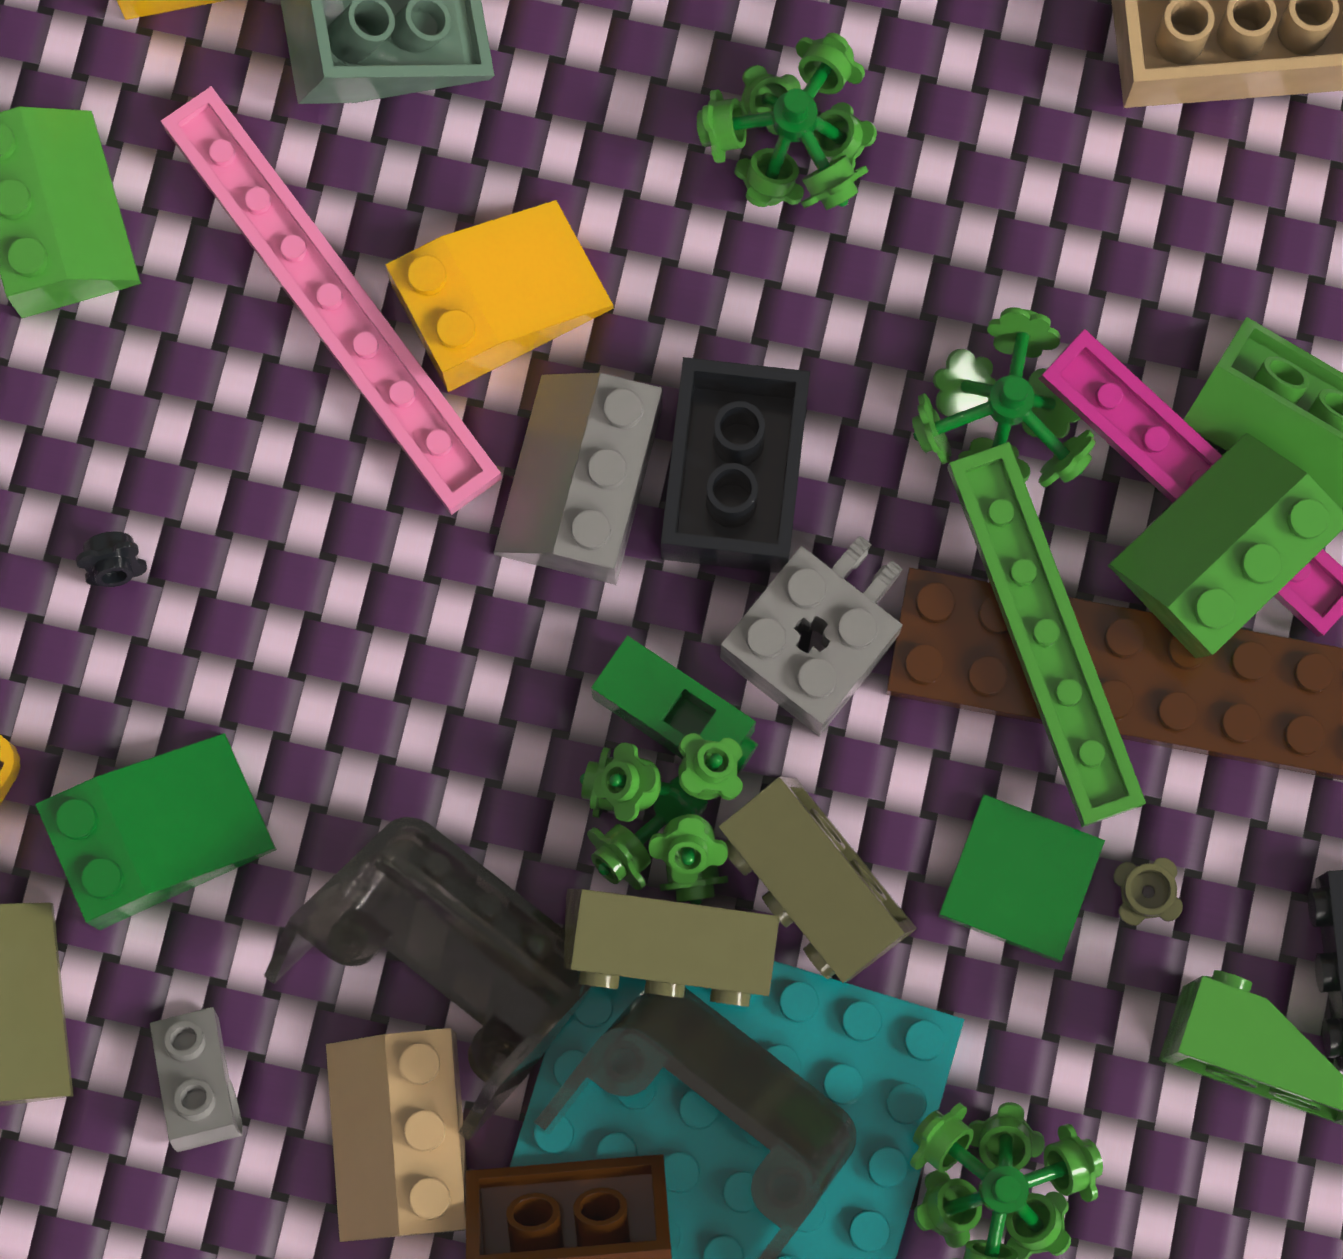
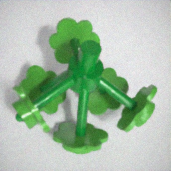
M1010 307L1001 312L1000 319L989 321L987 331L990 335L994 336L993 345L995 349L1004 354H1012L1009 376L1002 377L998 381L990 377L993 371V364L988 358H975L966 349H956L951 352L946 361V368L938 369L933 376L934 386L940 390L936 397V407L942 415L948 417L940 420L937 411L933 409L930 399L924 393L918 396L919 415L912 418L915 431L913 434L914 439L919 442L925 453L933 450L937 453L942 464L950 462L949 457L952 453L945 432L990 415L994 421L998 422L994 440L985 437L974 439L970 444L969 451L961 452L958 459L1007 443L1011 426L1022 422L1024 431L1032 437H1038L1054 454L1053 458L1047 461L1040 470L1042 475L1038 482L1042 487L1051 485L1058 478L1064 483L1069 482L1083 473L1092 459L1089 452L1096 444V441L1093 439L1094 434L1090 430H1086L1078 437H1072L1062 443L1058 438L1067 436L1070 431V423H1075L1081 420V418L1038 379L1046 370L1045 368L1034 371L1029 377V381L1022 378L1026 357H1039L1043 350H1053L1060 344L1061 335L1056 329L1050 327V318L1031 310ZM1011 445L1024 482H1026L1030 476V467L1025 461L1018 459L1019 451L1015 446Z

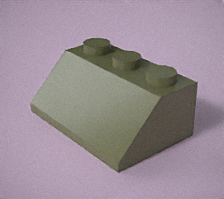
M778 777L718 826L728 838L725 842L728 848L727 857L743 875L746 876L751 871L755 872L769 890L762 896L763 901L773 915L780 916L779 922L786 928L793 922L810 941L803 948L805 954L826 979L836 974L842 983L851 980L917 929L797 778Z
M568 888L565 910L564 968L580 971L578 984L618 989L619 979L622 976L646 980L644 993L684 998L685 985L711 988L710 1002L749 1007L751 994L769 996L780 916Z
M53 903L0 904V1107L72 1097L73 1086Z

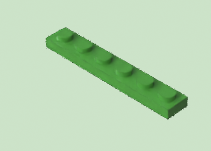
M1010 442L950 462L947 467L1081 827L1142 807L1146 804Z

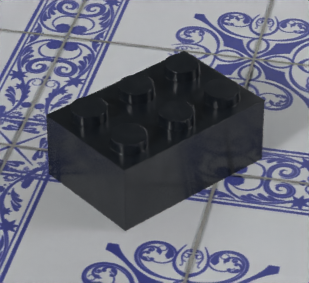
M683 357L661 537V560L779 573L788 563L810 371Z

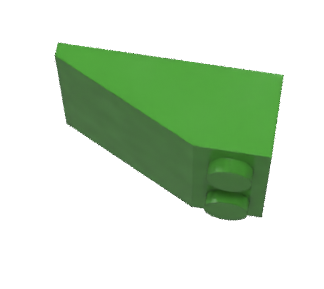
M1214 970L1212 977L1201 976L1182 987L1159 1061L1343 1126V1075L1267 998L1250 993L1253 984L1251 981L1231 973Z

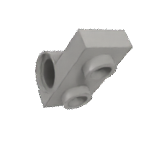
M214 1007L151 1022L150 1028L168 1139L173 1149L177 1152H182L243 1136L240 1109L233 1085L229 1079L219 1017Z

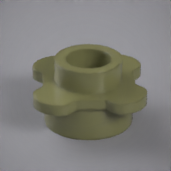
M1158 858L1153 864L1149 863L1135 866L1131 862H1124L1116 868L1113 880L1121 889L1123 904L1120 906L1118 913L1124 923L1130 926H1137L1144 919L1160 917L1162 920L1170 922L1179 917L1183 904L1176 897L1177 884L1175 877L1178 871L1176 865L1171 860ZM1144 886L1153 888L1154 895L1151 898H1146L1142 894Z

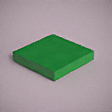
M984 794L938 917L1059 963L1062 961L1105 840Z

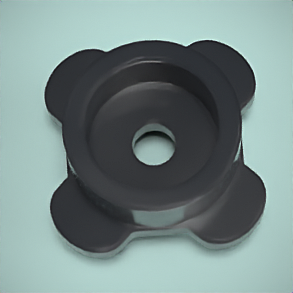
M104 532L89 538L83 545L84 552L76 557L77 567L85 569L87 572L85 574L86 583L94 586H121L128 583L133 577L142 575L147 570L146 561L137 557L139 553L138 545L134 543L133 538L129 534L123 532Z

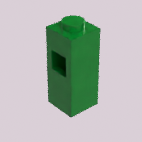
M628 635L591 687L592 698L681 759L684 756L679 751V743L690 733H696L704 740L720 742L723 738H731L742 749V757L737 762L738 776L759 745L750 738L755 731L756 721Z

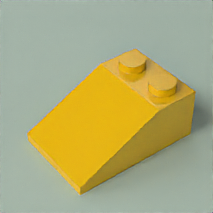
M557 200L443 235L385 264L391 286L447 392L614 309L612 301Z

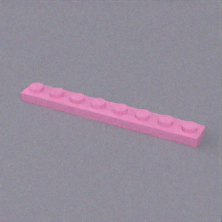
M210 86L162 119L161 123L167 134L451 515L499 482L502 479L501 472L213 87Z

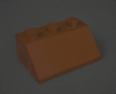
M664 1154L467 1170L466 1259H672Z

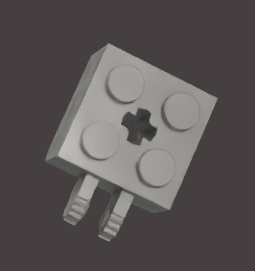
M861 536L852 543L832 569L801 546L721 644V660L819 737L889 651L903 624L877 605L903 569L893 561L883 565L875 574L872 583L864 593L846 581L851 572L857 569L866 559L868 550L872 545ZM806 630L809 633L812 630L820 633L823 636L821 644L825 649L819 652L813 646L809 653L798 648L800 641L799 632Z

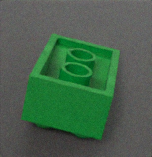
M225 733L96 776L35 804L84 920L87 924L98 930L111 926L277 850Z

